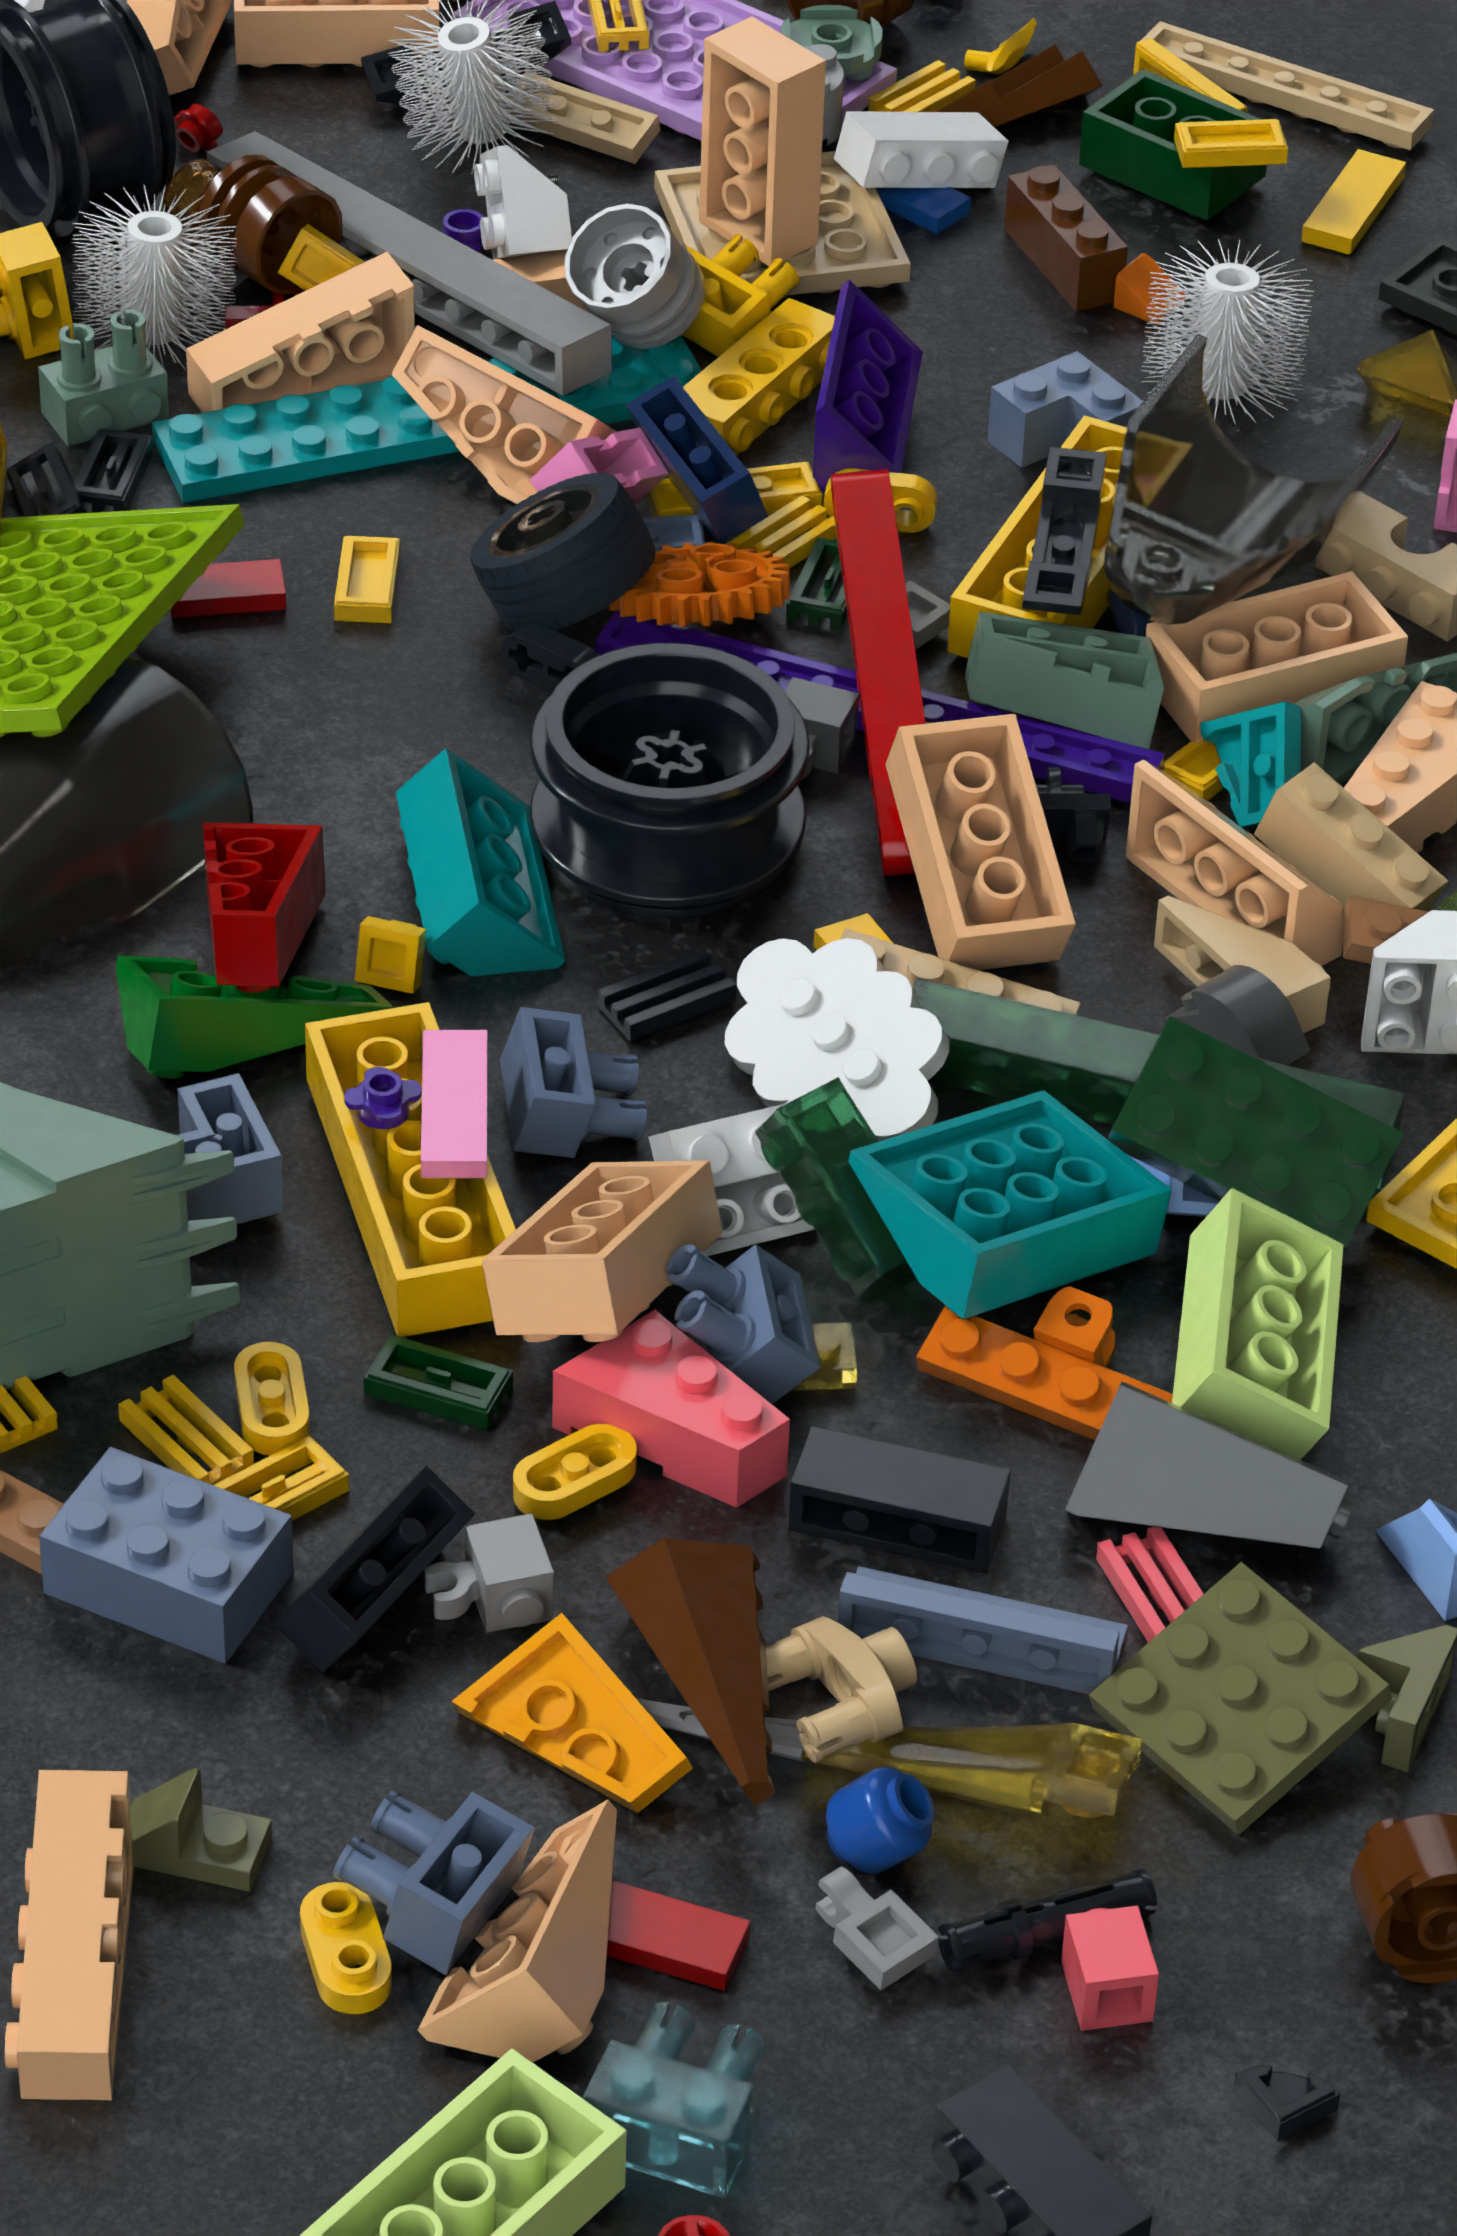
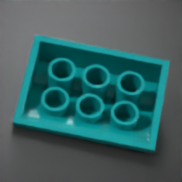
M1044 1090L851 1150L848 1160L919 1283L962 1319L1156 1254L1172 1192L1170 1187Z

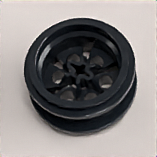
M0 0V203L4 209L22 227L43 222L48 234L55 238L69 237L79 231L80 228L75 227H82V225L73 223H84L86 217L83 216H87V214L79 213V211L87 213L89 205L92 204L89 201L97 203L104 200L113 210L128 216L107 195L134 215L139 214V210L125 192L126 190L136 203L137 201L142 212H145L143 204H145L146 211H148L144 185L151 208L154 204V194L156 200L157 196L163 193L165 185L166 190L172 180L176 161V135L170 97L162 69L148 35L132 8L125 0H45L43 9L29 13L14 0Z
M655 643L626 647L597 656L574 669L558 684L554 692L543 702L532 724L530 754L533 766L540 778L534 788L530 802V826L536 844L545 858L568 884L588 898L617 910L646 916L685 917L712 913L739 904L753 897L769 885L792 860L802 843L806 827V807L798 784L805 773L810 750L809 734L805 721L782 687L769 674L749 661L721 650L691 644Z

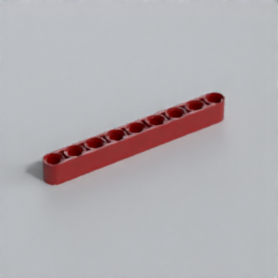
M879 469L831 474L834 520L883 876L915 874L885 765L898 728L901 726L926 724L889 470Z

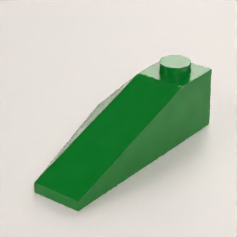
M117 956L116 973L127 1049L142 1063L147 1072L162 1078H181L184 1076V1072H210L306 1044L305 1023L394 1008L369 985L296 975L289 979L288 986L280 984L279 987L273 986L271 989L263 992L249 993L238 990L236 985H217L215 975L197 972L198 961L164 957Z

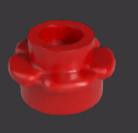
M193 104L188 110H181L175 116L174 122L177 128L175 135L183 147L191 152H198L202 147L206 151L217 148L216 140L223 134V128L219 119L208 108L200 104Z

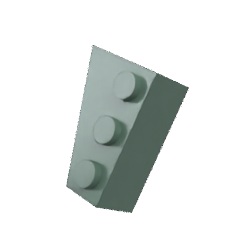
M984 612L978 613L965 671V680L970 700L976 701L983 706L1012 711L1103 738L1149 749L1164 690V683L1150 637Z

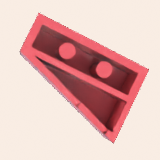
M656 1310L625 1327L620 1336L598 1343L553 1370L552 1428L570 1435L576 1429L580 1430L590 1425L610 1424L629 1432L635 1439L637 1455L663 1466L662 1476L736 1508L787 1477L790 1419Z

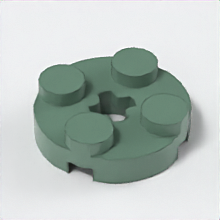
M841 5L811 6L800 10L799 20L790 24V18L788 17L781 26V34L799 45L809 47L814 44H826L833 47L837 52V61L843 68L844 76L849 79L864 80L869 78L873 74V65L880 60L882 55L883 30L881 25L872 17H870V25L858 19V10Z

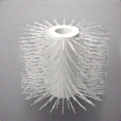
M439 0L452 21L447 22L444 18V22L430 7L429 9L432 12L427 11L444 24L442 28L410 17L430 27L437 33L394 27L423 39L388 41L426 40L432 43L392 42L401 43L398 45L410 49L388 54L408 50L418 52L389 56L422 53L417 56L392 57L410 58L396 59L405 61L395 65L403 62L407 63L393 68L408 64L414 65L392 71L415 67L412 70L393 72H407L406 74H396L402 75L400 76L402 78L398 80L405 77L409 78L404 80L412 79L397 85L412 81L417 82L396 87L414 85L409 88L397 89H411L400 91L406 94L402 97L416 96L399 103L421 98L420 100L400 104L418 102L417 104L401 106L412 108L408 109L413 111L411 114L420 113L403 119L427 114L423 117L404 120L409 121L423 118L420 121L405 123L418 122V124H408L415 125V128L411 129L414 131L430 125H436L435 127L407 136L431 130L429 133L407 138L427 135V138L437 132H442L424 142L420 141L417 143L418 145L414 146V149L448 132L446 136L422 145L425 146L442 139L429 153L430 155L457 140L451 151L435 168L465 141L469 143L456 167L461 159L463 161L468 148L469 158L471 145L475 143L476 153L471 173L473 174L479 144L481 154V144L486 143L488 151L489 142H492L493 147H495L494 142L499 146L496 140L500 138L503 142V138L515 151L517 149L526 155L503 136L505 133H508L524 141L527 140L533 144L540 145L514 132L511 128L554 134L524 122L559 120H519L516 118L555 119L546 118L550 116H544V114L529 109L558 106L551 105L532 108L520 106L555 104L537 103L552 102L546 99L554 96L551 95L554 93L539 97L534 96L555 90L531 94L535 91L554 89L538 90L539 88L552 87L545 84L548 81L544 83L537 82L548 77L532 80V78L551 75L552 73L531 77L534 74L551 72L536 73V71L548 70L542 67L546 62L533 65L545 60L529 63V61L548 58L549 56L528 60L531 57L547 55L533 56V54H544L545 52L539 50L541 47L538 49L529 48L545 42L527 47L522 46L544 41L539 40L525 43L528 40L542 39L544 37L529 39L530 37L542 35L522 36L534 30L518 36H512L515 33L538 26L517 31L519 28L540 23L522 26L524 23L521 22L512 28H508L526 18L530 19V16L534 15L533 12L507 21L522 6L519 4L491 21L494 14L506 1L504 0L481 20L479 19L489 0H485L480 12L479 4L476 18L472 17L471 13L474 0H472L469 17L468 0L467 17H462L459 0H457L460 18L456 19L448 1L453 19L441 0ZM512 11V12L509 13L507 16H505L503 19H501L499 22H497L496 24H494L492 27L489 28V26H488L489 24H491L492 22L496 21V20L499 19L500 17L504 16V15L507 14L508 12ZM528 14H531V15H529V16H527V17H525V18H523V19H521V20H519V21H517V22H514V23H512V24H510V25H508V26H506V27L500 29V28L503 26V24H506V23H508V22H511V21H513V20H516V19H518V18H521V17H523V16H526V15H528ZM411 31H416V32H422V33H428V34L438 35V38L431 37V36H427V35H423V34H419V33H415V32H411ZM506 31L499 36H495L498 32ZM517 37H522L518 40L509 41ZM502 38V39L499 40L498 42H493V41H495L496 39ZM403 44H415V45H424V46H419V47H417V46H410V45H403ZM437 46L438 48L431 49V48H424V47ZM520 54H526V55L521 56V57H517V58L515 57V56H518V55H520ZM426 57V58H423V59H420V60H411V59H414V58ZM420 70H426V71L421 72V73H415V72H418V71H420ZM523 71H529V72H527V73H525V74H518V73H521V72H523ZM423 87H430L425 90H419ZM526 88H532V89L527 90V91H521V90H524V89H526ZM511 95V96H515V97H513V98H507L506 96ZM527 101H532V103L530 104H521ZM432 103H434V104L431 105V106L423 107V106H425V105H427V104H432ZM512 107V108H516V109L509 110V109H506V108ZM511 112H516V113H523V114L511 115V114H509V113H511ZM530 114V115L543 116V117H532V116H522V115ZM433 120H439L434 123H428ZM509 123L517 124L532 129L509 126ZM453 124L452 128L444 129L447 126ZM457 133L460 134V136H458L457 138L453 139L452 141H450V142L447 143L446 145H444V146H442L441 148H439L441 145H443L445 142H447L449 139H451V138H452L453 136H455Z
M144 185L149 211H146L145 204H143L145 212H142L137 201L135 203L125 190L140 212L136 215L107 195L131 219L95 204L129 220L128 223L106 211L104 213L112 219L79 211V213L117 222L120 227L87 216L83 217L108 226L97 224L91 220L89 221L96 225L73 223L97 226L103 230L75 227L102 233L92 234L83 232L86 234L73 236L89 237L87 235H94L105 239H95L89 237L91 239H72L94 242V244L73 242L87 244L85 246H75L85 248L75 252L83 251L86 253L73 255H86L89 258L72 259H90L85 262L73 261L86 263L85 265H75L85 267L75 271H87L73 274H86L90 277L72 278H91L85 281L73 280L87 282L86 284L75 283L78 286H86L75 290L84 289L87 291L73 293H87L90 296L72 295V297H91L85 300L73 299L89 301L86 303L75 302L78 305H87L79 306L75 309L85 308L88 310L73 312L96 311L92 314L72 315L91 316L73 319L89 320L81 323L101 321L103 323L89 324V326L100 324L105 326L110 323V320L101 319L110 318L112 314L109 312L120 311L121 324H124V309H134L142 312L146 317V345H148V349H150V345H153L154 357L155 345L158 346L164 368L159 345L162 344L165 355L163 344H166L174 362L173 355L181 364L168 345V342L173 341L186 352V347L177 338L192 345L195 344L180 337L179 334H183L199 343L200 341L196 338L204 340L206 338L192 335L188 330L211 337L199 331L215 335L211 332L219 333L221 331H212L205 326L226 329L205 324L215 323L226 326L220 324L226 321L216 319L226 317H217L213 313L226 315V313H219L226 311V309H221L226 306L220 304L235 303L218 300L236 299L217 298L220 296H235L219 294L224 292L234 293L229 290H220L233 287L220 285H232L235 283L224 284L218 281L236 280H222L218 278H236L235 276L221 275L225 273L234 274L222 271L233 268L220 267L235 266L236 264L225 265L219 262L237 261H221L219 259H236V257L222 256L226 254L234 255L223 252L234 249L221 248L236 247V245H214L217 243H237L219 241L223 239L237 240V238L222 237L230 234L208 236L209 234L234 230L206 232L211 229L235 228L236 226L214 227L218 225L215 224L208 228H201L226 220L222 219L195 228H189L195 223L231 215L197 221L213 210L212 208L220 205L218 204L179 220L193 204L201 199L199 198L175 216L169 214L184 192L175 203L174 198L167 213L164 212L166 204L164 205L163 212H161L166 185L159 211H155V194L154 211H151ZM204 211H207V212H205V213L199 215L198 217H196V218H194V219H192V220H190V221H188V222H186V223H184V224L181 223V221H183V220H186V219H188V218H190V217H193V216H195V215H197V214H200V213H202V212H204ZM109 228H116L125 232H115ZM191 230H200L193 234L185 233ZM100 235H109V236L112 237V238H108V237H104V236H100ZM200 237H211V238H206V239L197 240V239L200 238ZM213 238H222L215 241H204ZM116 241L118 242V245H113L107 242ZM192 243L202 244L195 247L190 246ZM96 245V246H99V247H97V248H87L86 246ZM119 248V249H122V250H120V251H115V250H113V249ZM211 248H220V249H224V250L215 251V250H210V249H211ZM193 249L195 252L191 253L188 250ZM85 250H96V251H102V252L92 253V252H87V251H85ZM216 252H218V253H225V254H220V255H208L209 253H216ZM92 264L99 265L98 267H87V265ZM119 267V268H122V269L116 270V269H113V268ZM210 267H219V268H223V269L215 270V269H209V268H210ZM86 269H96V270H99V271H97V272H92V271H88V270H86ZM218 271V272H224V273L212 274V273H210V272ZM96 283V284H99V285H98V286H88L87 284ZM205 286H219V287H223V288H217V289H215V288H209V287H205ZM86 288H97L99 290L93 291ZM218 290L223 292L211 293L209 291ZM193 293H194V294H197V295H200V296H198V297H192V295H190V294H193ZM207 300H214V301H217V302H220V303H213V302H209V301H207ZM98 302L104 304L89 305L87 303ZM213 304H215V305H219V306H223V307H210V306H204V305H213ZM86 307H98L99 309L94 310ZM218 309L221 311L211 312L209 310ZM190 312H194L200 315L192 316ZM96 316H107L98 319H89ZM202 318H211L217 320V322L209 321ZM196 319L203 320V321H207V322H199V321H197ZM108 325V326H106V327H104V328H102L103 326H101V327H99V328H93L94 330H97V331H94V332H98V331L103 330V329H109V330H106V331L97 333V334H95V335H99V334H102V333H105V332L112 331V329H111L110 325ZM183 325H192L199 329L188 328ZM112 334L106 335V336L97 337V338H95V339H100V338H104V337H109V336H112ZM112 337L109 340H107L104 344L97 347L96 350H100L109 345H112V343L105 345L112 341Z
M1240 240L1235 263H1230L1229 249L1227 263L1220 241L1219 245L1225 262L1221 264L1218 263L1217 259L1215 261L1208 249L1206 250L1198 241L1211 257L1214 263L1212 267L1188 250H1186L1187 254L1193 255L1191 257L1199 266L1170 255L1203 270L1205 274L1196 272L1177 261L1175 262L1187 269H1183L1179 265L1175 267L1155 262L1184 270L1188 276L1167 269L1164 270L1178 275L1150 272L1168 275L1179 281L1151 277L1175 282L1151 283L1172 287L1149 288L1163 289L1168 291V293L1148 292L1157 294V296H1170L1165 298L1149 296L1150 298H1155L1152 300L1170 301L1168 303L1151 301L1153 303L1149 304H1160L1169 308L1147 307L1149 309H1162L1167 312H1146L1169 316L1161 318L1147 316L1152 318L1150 320L1170 321H1149L1153 323L1147 324H1160L1168 327L1161 328L1154 325L1153 327H1145L1159 329L1158 332L1145 331L1147 333L1166 335L1165 337H1146H1151L1148 339H1161L1170 342H1145L1167 346H1143V348H1159L1157 350H1164L1163 352L1143 351L1152 353L1151 355H1165L1159 357L1144 355L1150 357L1146 358V360L1157 358L1167 361L1147 360L1150 362L1143 363H1157L1165 366L1141 367L1156 368L1155 370L1168 368L1169 370L1158 372L1141 371L1153 372L1149 374H1168L1144 378L1172 377L1169 378L1171 380L1141 382H1163L1161 384L1174 382L1153 389L1180 382L1190 383L1185 386L1148 393L1181 388L1175 394L1166 398L1167 400L1160 402L1163 403L1198 390L1199 392L1182 406L1185 407L1202 394L1208 396L1193 419L1206 402L1207 405L1204 412L1210 399L1215 398L1216 409L1213 424L1219 399H1224L1225 415V399H1227L1235 424L1229 399L1235 398L1236 404L1238 401L1245 413H1248L1252 419L1253 417L1242 405L1239 399L1240 396H1243L1270 416L1272 415L1266 411L1254 396L1282 407L1250 392L1248 388L1257 390L1275 401L1277 400L1274 399L1276 398L1274 395L1289 399L1293 398L1268 392L1269 390L1266 387L1290 395L1293 394L1274 387L1285 388L1291 391L1290 389L1303 390L1283 387L1272 381H1278L1285 385L1284 383L1302 386L1301 384L1277 379H1292L1300 381L1297 379H1302L1290 378L1279 374L1304 375L1302 373L1283 371L1284 369L1305 371L1304 369H1296L1295 366L1284 367L1282 365H1305H1300V362L1290 363L1280 360L1301 361L1298 359H1304L1283 356L1284 354L1300 357L1298 355H1306L1294 354L1285 350H1292L1294 352L1295 350L1307 351L1296 349L1298 347H1286L1290 345L1307 346L1300 345L1303 343L1285 342L1287 340L1305 342L1302 340H1306L1295 339L1285 335L1309 336L1288 332L1290 330L1309 332V330L1287 327L1295 325L1309 326H1305V323L1295 324L1285 321H1302L1307 323V321L1303 320L1309 319H1296L1289 317V315L1303 318L1304 316L1311 315H1300L1290 311H1312L1292 308V306L1311 307L1306 306L1307 304H1296L1286 301L1308 302L1311 300H1301L1290 296L1313 295L1283 293L1314 291L1288 288L1307 286L1309 284L1283 286L1285 284L1282 283L1313 280H1293V278L1282 280L1300 274L1276 280L1265 279L1270 276L1307 269L1273 274L1278 269L1286 266L1287 264L1285 263L1290 262L1287 261L1256 272L1267 259L1279 251L1250 268L1246 264L1260 245L1246 261L1250 251L1248 252L1242 265L1238 264L1237 260ZM1195 258H1197L1199 261H1201V262L1204 263L1206 266H1208L1209 269L1207 270V269H1206L1201 263H1199ZM1283 265L1267 274L1259 276L1261 272ZM1191 273H1195L1201 277H1195ZM1176 277L1189 278L1194 282H1186ZM1271 282H1281L1272 286L1264 285ZM1166 284H1178V285H1176L1177 287H1174V286H1170V285H1166ZM1181 284L1190 285V286H1193V287H1195V288H1190V289H1189V288H1187V287H1185V286H1183V285H1181ZM1278 288L1292 290L1280 293L1274 292ZM1184 291L1183 293L1185 294V296L1178 294L1176 292ZM1280 295L1284 297L1272 299L1267 296ZM1187 299L1192 300L1191 302H1184ZM1268 302H1276L1272 305L1267 304ZM1183 305H1189L1192 308H1186ZM1276 308V309H1279V310H1282V311H1281V312H1275L1273 309ZM1182 311V313H1183L1184 315H1181V314H1178V313H1175V312ZM1272 315L1275 318L1270 319L1265 316ZM1189 319V320H1191V321L1184 322V321H1181V320ZM1184 324H1185V325H1188V326H1191V327L1185 328V327H1183V326H1181V325H1184ZM1272 328H1275V329H1278V330H1281V331H1276V332L1274 331V332H1273L1271 329H1272ZM1175 331H1180V332L1182 333V335L1177 334V333H1174V332H1175ZM1263 335H1270L1272 338H1266ZM1186 338L1189 341H1181V339ZM1180 344H1185L1189 347H1182ZM1269 347L1277 349V351H1270ZM1177 350L1181 351V353L1179 354L1171 352ZM1266 354V355H1268V356H1270V357L1265 358V357L1260 356V355ZM1186 358V359H1189V360L1180 361V360H1178V359ZM1180 363L1187 365L1185 367L1172 366ZM1267 367H1270V368H1273V369H1276V370H1269V371H1268L1266 368H1267ZM1181 370L1177 374L1165 373L1166 371ZM1258 374H1265L1271 378L1262 377ZM1183 376H1184V377H1192V378H1188V379H1185V380H1175V379L1181 378V377H1183ZM1259 380H1266L1275 385L1263 384ZM1252 385H1257V386H1259L1260 388H1262L1263 390L1257 389V388L1253 387ZM1193 386L1196 387V389H1193V390L1188 391V392H1186V393H1183V394H1180V395L1175 396V397H1173V398H1170V397H1172V396H1174V395H1176V394H1178V393H1180V392H1182V391H1184V390H1186V389H1189V388H1191V387H1193ZM1244 393L1248 394L1255 402L1246 397Z

